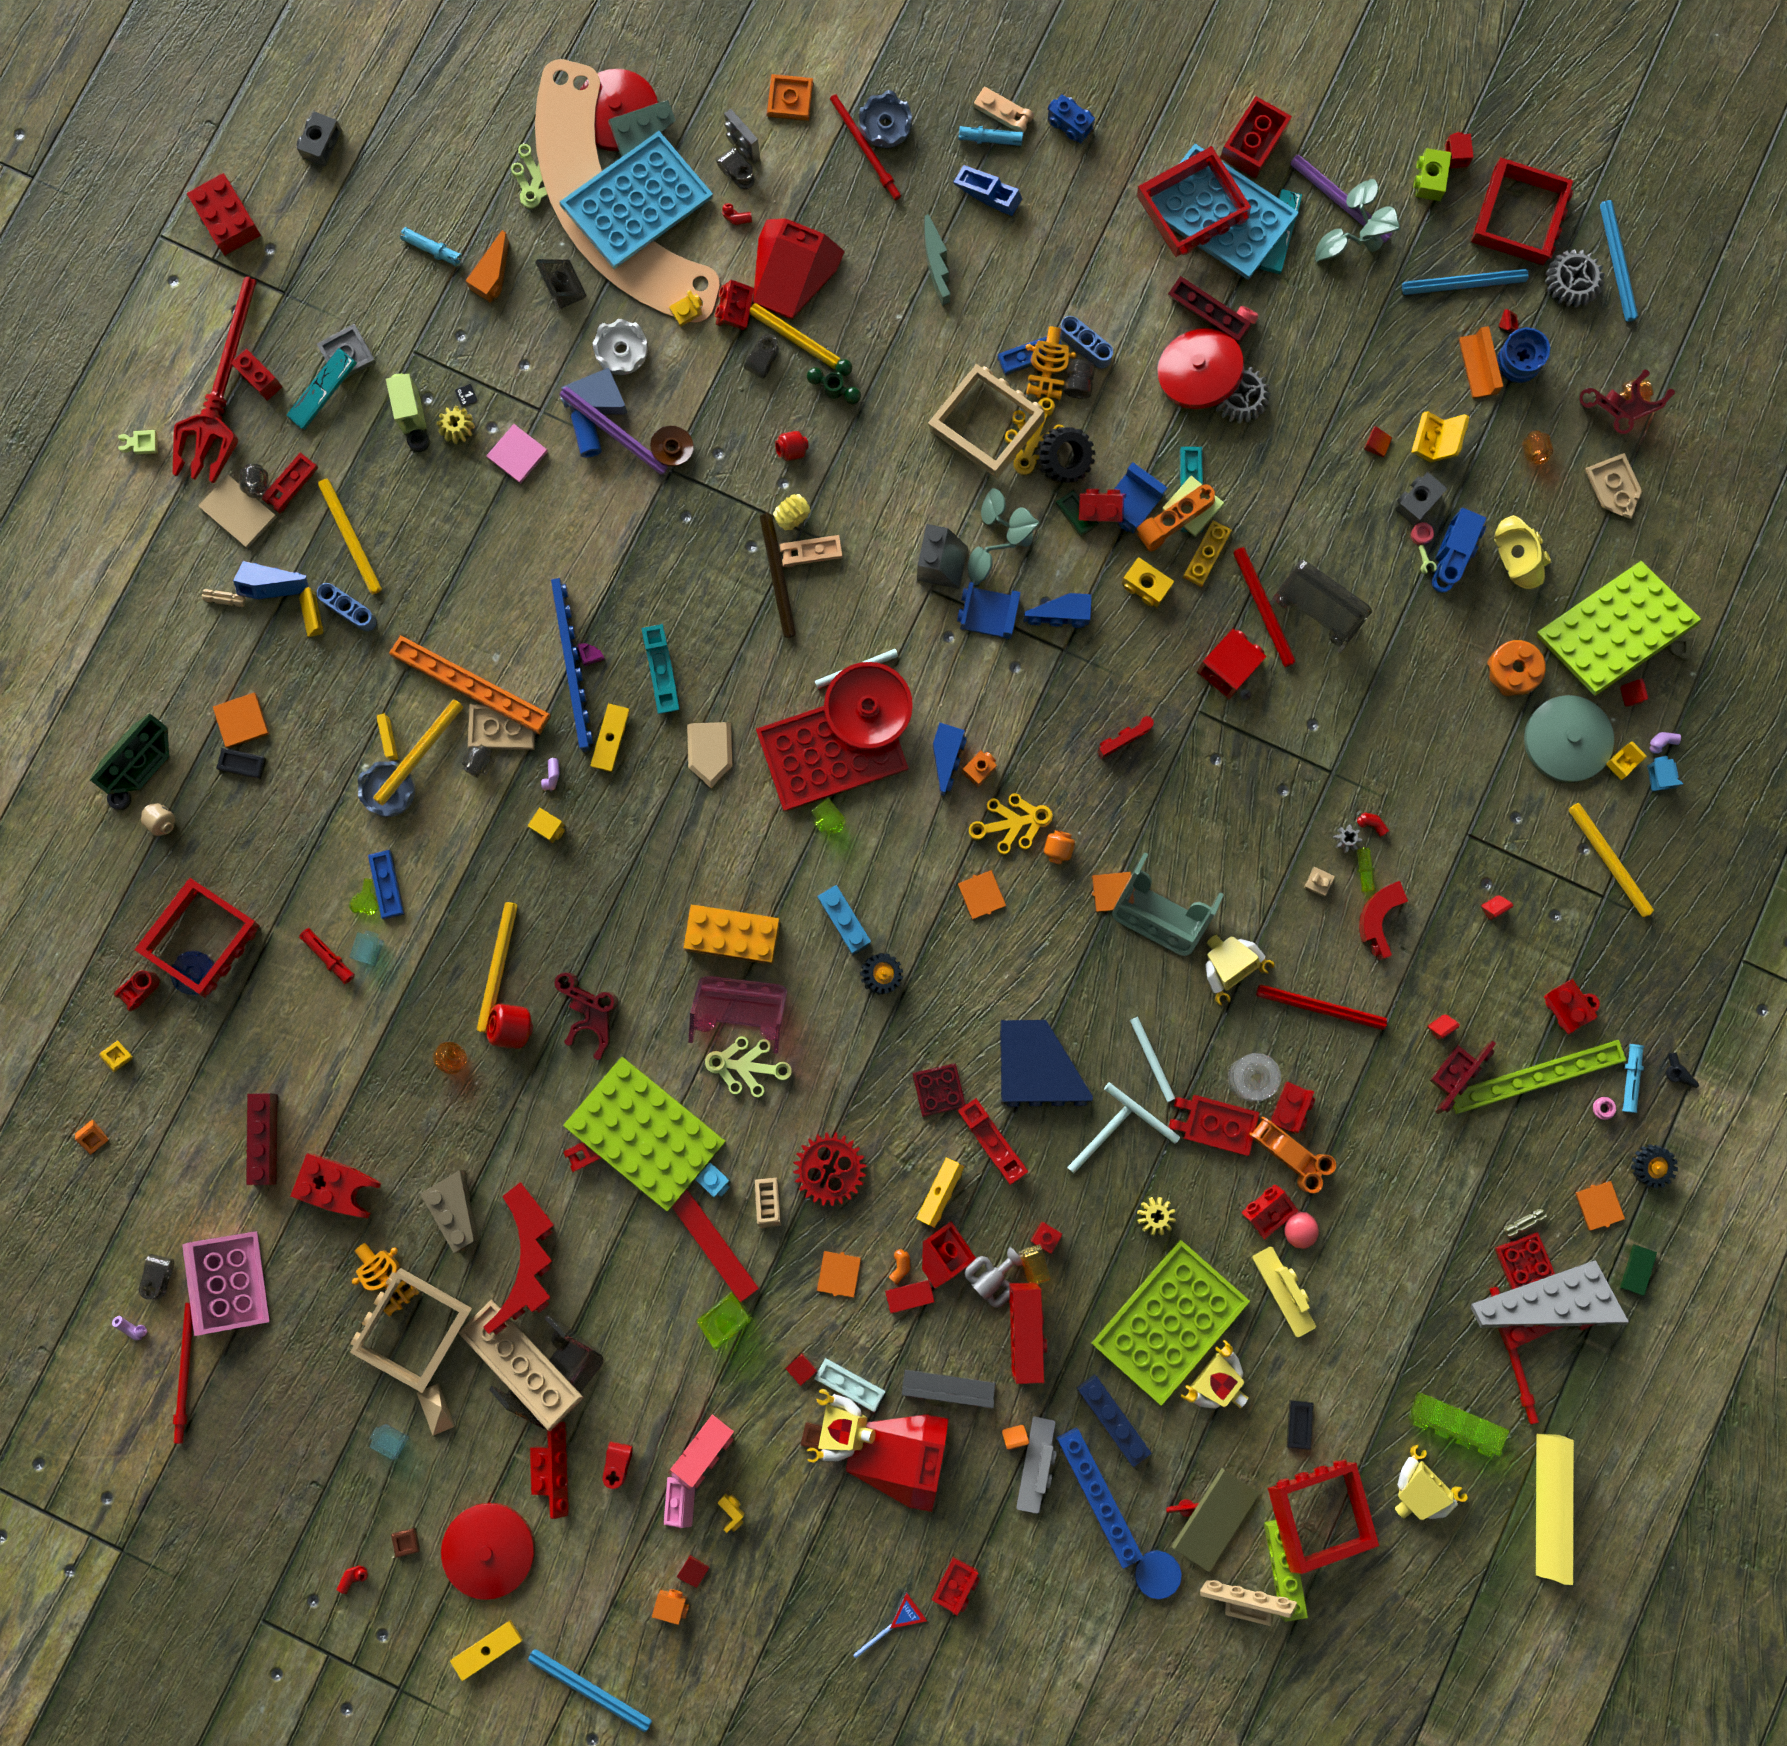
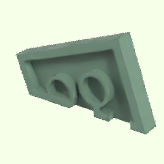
M666 100L611 118L608 122L621 157H623L656 132L660 131L662 133L676 120L669 101Z

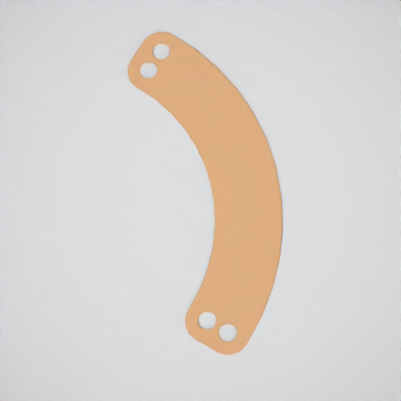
M564 59L551 61L545 66L540 81L536 103L535 135L541 176L550 203L561 225L577 249L594 268L625 293L643 304L673 316L669 306L686 297V292L691 290L693 295L697 294L702 299L703 306L701 308L702 315L690 322L698 323L706 320L713 312L720 287L719 277L712 268L678 256L653 241L616 269H613L561 208L560 201L602 172L595 144L594 128L600 78L597 72L590 66ZM557 71H565L568 74L569 79L564 85H558L553 81V75ZM584 76L589 80V85L585 90H577L574 87L573 82L576 77ZM699 276L705 277L708 280L707 289L704 291L695 290L693 287L695 278Z

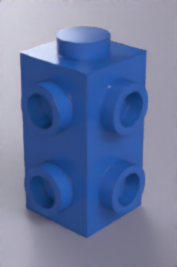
M1063 94L1057 100L1053 99L1049 104L1047 120L1054 128L1064 131L1069 139L1076 140L1081 144L1094 128L1095 118L1092 113L1086 109L1083 110L1072 98L1065 97Z

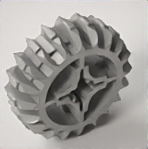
M1575 249L1571 250L1570 253L1565 251L1562 255L1555 257L1546 271L1547 279L1545 284L1549 285L1547 291L1554 292L1552 298L1558 297V304L1565 301L1566 307L1572 303L1575 308L1580 304L1583 306L1587 305L1588 302L1594 301L1596 296L1600 294L1601 288L1604 285L1605 281L1602 279L1605 277V273L1600 272L1603 269V265H1596L1598 258L1592 260L1591 253L1586 256L1584 255V250H1581L1578 254ZM1576 274H1578L1577 277H1576L1577 280H1575V282L1572 283V281L1574 280L1573 277H1574Z
M1244 367L1243 378L1238 388L1230 397L1217 404L1216 411H1223L1222 418L1228 415L1230 416V422L1237 418L1238 424L1244 418L1248 423L1251 417L1257 419L1259 414L1264 413V407H1267L1269 404L1267 399H1269L1270 393L1267 392L1269 384H1264L1266 378H1259L1260 371L1254 374L1252 373V367H1249L1248 371ZM1257 395V402L1249 407V399Z

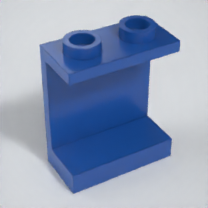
M1133 462L1128 467L1125 476L1114 488L1121 490L1120 493L1126 494L1123 521L1119 522V526L1127 532L1135 533L1137 527L1143 523L1167 490L1165 485Z
M969 582L968 589H963L961 601H965L964 609H959L957 622H961L960 629L1011 639L1021 592L1012 591V594L1008 595L973 588L974 583Z

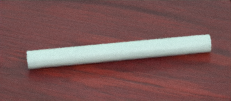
M893 649L863 662L882 664L897 658L898 654L896 649ZM840 671L816 680L817 689L829 685Z
M1139 1018L1131 1019L1130 1022L1166 1101L1169 1102L1175 1099Z
M1110 1082L1105 1086V1091L1174 1144L1178 1142L1180 1136Z
M1124 1106L1067 1168L1074 1174L1132 1111Z

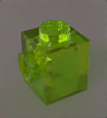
M829 798L811 811L812 816L816 820L814 825L821 833L825 831L827 835L832 832L836 834L844 828L845 818Z

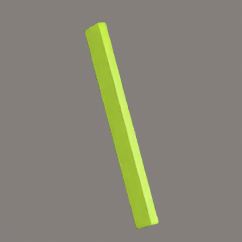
M1615 1040L1468 1086L1462 1095L1457 1094L1453 1099L1456 1102L1453 1108L1455 1114H1459L1625 1062L1626 1058L1620 1041Z

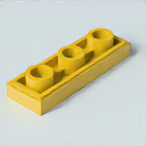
M1213 520L1183 578L1202 587L1232 530ZM1204 551H1209L1211 555H1206Z
M608 703L591 761V767L613 772L630 713L629 708ZM609 736H614L612 741H607Z
M947 1157L945 1158L916 1219L935 1228L937 1222L941 1219L947 1202L952 1196L957 1181L962 1176L965 1166Z
M509 1620L452 1658L450 1662L461 1681H463L520 1643L523 1639L513 1622ZM485 1646L490 1648V1653L484 1651Z

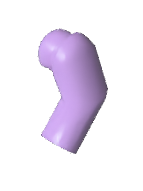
M1666 732L1658 733L1650 741V751L1660 753L1662 752V747L1666 744L1679 745L1681 735Z
M557 758L548 760L549 779H542L541 781L544 791H552L556 788L560 775L559 760Z
M121 1316L113 1319L112 1325L133 1340H141L147 1334V1329L144 1325L136 1327Z

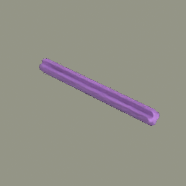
M1296 155L1292 159V167L1360 224L1366 225L1360 207L1356 209L1348 207L1346 203L1347 194L1300 155ZM1365 210L1368 218L1371 219L1372 215ZM1392 232L1380 235V237L1383 239V243L1389 240V238L1392 235Z
M564 387L562 389L560 397L661 475L665 473L668 466L658 462L652 455V452L570 388Z

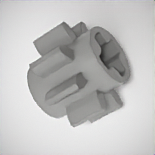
M1348 825L1346 830L1342 827L1338 828L1337 830L1340 835L1333 836V839L1337 840L1338 843L1335 848H1343L1344 853H1347L1349 848L1355 851L1358 849L1355 843L1362 841L1361 838H1358L1360 830L1354 831L1351 829V825ZM1349 835L1351 837L1350 841L1345 842L1344 838Z

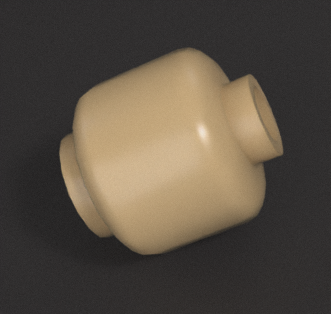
M150 804L143 809L141 823L154 836H162L173 830L175 816L163 804Z

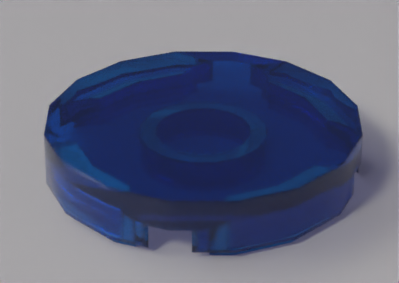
M188 951L176 958L177 960L172 964V968L199 985L215 963L207 954L199 951ZM170 975L174 987L180 992L187 995H200Z

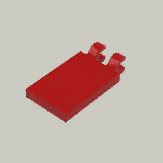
M1193 1095L1192 1101L1180 1097L1175 1098L1174 1107L1189 1110L1186 1123L1170 1119L1168 1128L1184 1132L1182 1139L1249 1156L1253 1142L1249 1133L1255 1131L1260 1112L1198 1095Z

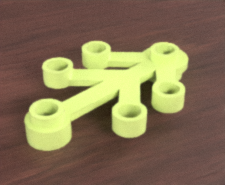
M521 144L518 148V153L524 160L533 178L531 185L529 186L523 175L524 167L522 164H512L511 173L516 177L522 189L520 193L521 204L526 208L532 209L537 207L541 202V198L548 196L545 187L539 189L543 179L539 164L536 166L531 156L530 146ZM527 149L529 152L527 154L521 153V150ZM520 168L521 172L516 173L514 172V169ZM532 194L534 198L528 199L527 195Z
M744 1036L738 1037L735 1043L723 1052L713 1051L707 1055L705 1059L706 1068L712 1073H719L729 1086V1091L735 1095L741 1093L742 1084L733 1079L727 1068L736 1069L750 1087L751 1094L757 1098L763 1096L765 1090L761 1084L756 1082L749 1071L773 1074L779 1080H787L792 1074V1069L786 1062H779L776 1065L751 1062L760 1054L767 1053L771 1049V1044L766 1039L760 1040L756 1047L739 1060H730L729 1058L738 1050H745L748 1047L749 1041ZM740 1039H744L746 1041V1045L744 1047L738 1046V1041ZM762 1042H766L768 1044V1048L766 1050L760 1049V1044ZM715 1058H719L721 1064L717 1067L712 1064ZM781 1067L787 1069V1074L784 1076L779 1074ZM735 1083L740 1086L737 1092H733L731 1086ZM757 1086L761 1087L762 1092L759 1095H756L753 1092L754 1088Z

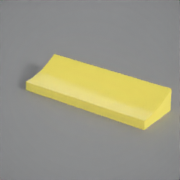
M1536 1434V1576L1551 1579L1564 1585H1573L1574 1440L1561 1435Z

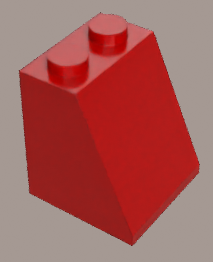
M1234 628L1202 661L1196 671L1229 700L1267 657L1260 646L1250 643L1242 631H1236Z

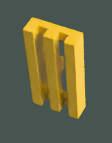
M385 713L377 715L385 757L390 761L399 760L390 718Z

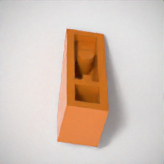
M503 230L466 279L469 290L490 303L499 296L503 286L509 247L508 237Z

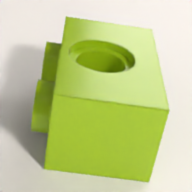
M1426 148L1423 155L1418 157L1416 169H1419V175H1416L1413 188L1416 189L1415 197L1441 201L1446 192L1451 152ZM1427 172L1433 173L1435 176H1430Z

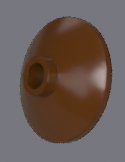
M662 427L651 438L650 449L652 455L663 465H682L690 459L693 453V440L689 433L680 427ZM673 447L675 451H669L668 448Z

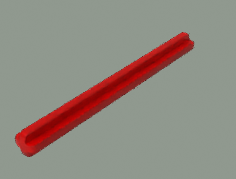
M1244 547L1238 548L1233 554L1283 665L1285 667L1291 666L1296 660L1246 549Z
M1259 985L1256 991V996L1354 1023L1384 1030L1387 1026V1018L1273 987Z

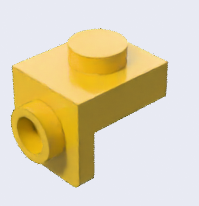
M1631 741L1619 750L1606 765L1622 780L1639 763L1645 760L1647 756Z
M725 1493L719 1499L718 1504L732 1518L723 1529L727 1533L730 1529L733 1532L736 1531L743 1524L742 1518L745 1513L739 1508L741 1506L740 1502L733 1495L729 1497Z

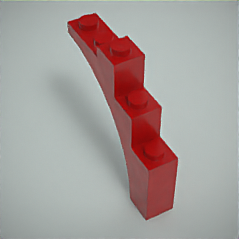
M521 1182L502 1196L512 1212L518 1228L520 1265L515 1284L508 1299L498 1313L483 1326L489 1335L492 1333L497 1335L507 1327L505 1323L513 1318L515 1321L525 1313L524 1308L526 1306L532 1313L535 1311L540 1313L550 1305L547 1302L551 1299L535 1276L539 1275L541 1277L551 1269L549 1265L553 1262L537 1240L541 1239L543 1241L553 1233L551 1229L554 1228V1224Z

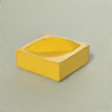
M118 1040L99 1054V1057L113 1072H116L132 1060L133 1057Z

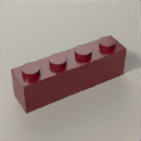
M1179 276L1168 293L1171 300L1215 329L1230 335L1239 345L1252 327L1250 321L1182 276Z
M247 1094L246 1185H277L278 1094Z

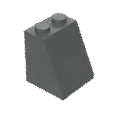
M926 524L917 566V581L959 589L968 546L948 528Z

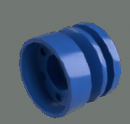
M1525 327L1517 329L1509 335L1498 353L1497 362L1500 373L1511 382L1523 383L1530 381L1537 376L1549 358V341L1541 331L1535 328Z

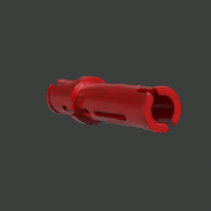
M311 928L305 929L300 934L299 938L327 965L326 969L330 972L332 971L343 984L349 983L354 978L355 974L342 962L343 959L340 956H336L317 937Z

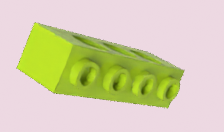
M1276 1520L1264 1522L1276 1597H1285L1297 1602V1607L1291 1618L1280 1617L1285 1622L1308 1618L1301 1576L1299 1573H1292L1289 1570Z

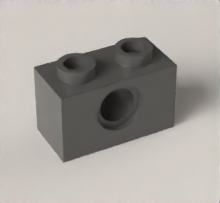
M313 111L311 118H308L306 121L303 135L297 141V150L303 159L324 167L326 166L342 131L338 121Z
M1428 472L1423 478L1418 476L1410 485L1413 489L1409 493L1405 491L1397 500L1399 505L1395 510L1414 526L1447 490L1443 484ZM1415 495H1421L1424 501H1418Z

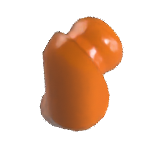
M899 1249L894 1253V1258L897 1260V1269L889 1276L896 1285L910 1271V1256L903 1249Z

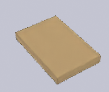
M229 475L199 504V507L247 549L277 518L275 514Z
M470 704L469 749L535 750L534 731L484 705Z

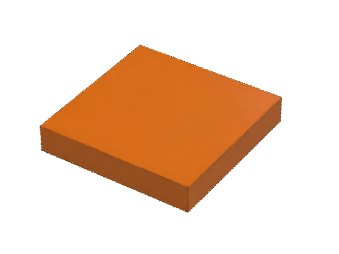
M771 74L767 117L809 121L813 78Z
M255 692L213 706L226 748L269 735Z

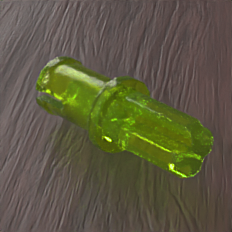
M1359 848L1357 850L1359 864L1357 873H1360L1361 892L1376 891L1373 877L1375 868H1372L1370 848Z

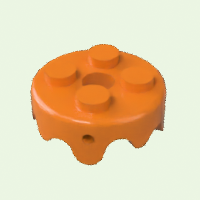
M1522 640L1504 643L1494 651L1487 662L1490 668L1489 679L1499 688L1500 693L1504 696L1526 695L1542 682L1546 671L1545 660L1540 650L1533 644ZM1514 662H1520L1523 665L1522 672H1516L1513 669Z

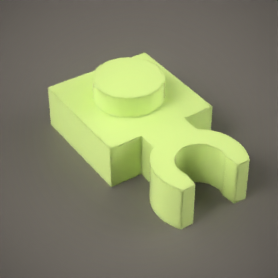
M156 430L133 431V437H129L126 434L118 436L121 441H127L125 446H118V449L123 453H128L132 449H134L136 455L158 453V433Z

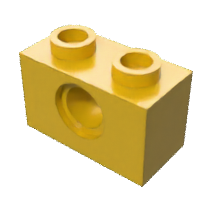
M1138 557L1124 576L1121 584L1124 585V589L1129 593H1136L1142 597V601L1145 604L1157 608L1172 588L1174 581ZM1147 580L1152 584V587L1145 588L1141 582Z

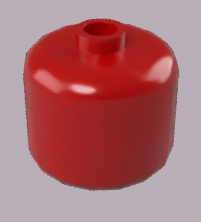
M507 1004L493 1006L487 1021L486 1033L488 1042L493 1046L520 1049L525 1046L533 1031L529 1010L522 1006Z

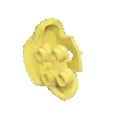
M1514 515L1505 518L1498 525L1494 536V541L1497 547H1499L1498 551L1504 566L1509 571L1510 579L1516 585L1525 589L1536 588L1544 583V566L1551 563L1547 551L1544 552L1540 544L1543 543V540L1538 531L1536 532L1534 528L1531 529L1520 518ZM1517 545H1521L1524 548V554L1520 558H1515L1512 555V549Z

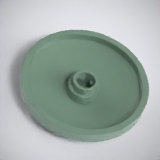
M1565 695L1546 701L1532 713L1525 727L1524 744L1530 761L1542 774L1559 782L1575 783L1594 776L1605 767L1613 752L1614 733L1608 717L1596 704L1582 697Z

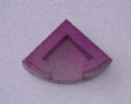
M586 643L577 644L584 666L605 660L602 652L596 647Z

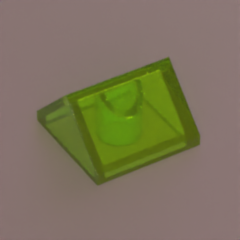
M731 1291L698 1318L696 1322L712 1347L717 1350L751 1322L753 1317Z

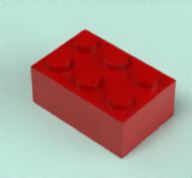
M1255 96L1223 146L1220 159L1256 179L1288 129L1292 116Z
M224 173L186 193L224 256L261 236Z

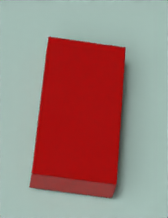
M929 1280L885 1291L890 1313L934 1302Z

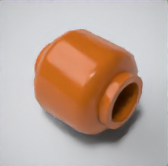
M1055 830L1054 833L1047 836L1044 854L1050 857V862L1062 864V861L1071 859L1075 847V840L1071 838V834Z

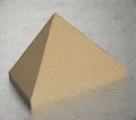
M439 1383L426 1388L423 1393L417 1392L433 1436L455 1427Z

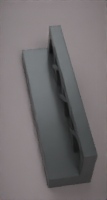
M905 1369L902 1395L989 1408L994 1407L995 1382Z

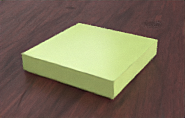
M1190 476L1162 510L1165 511L1202 484L1193 476ZM1201 494V499L1206 498V500H1208L1209 494L1206 496L1204 494ZM1216 495L1214 497V504L1209 509L1183 526L1193 536L1196 537L1224 505V502ZM1185 505L1181 508V511L1188 514L1193 511V508Z

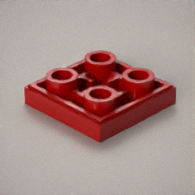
M1538 1232L1494 1248L1511 1290L1555 1275Z

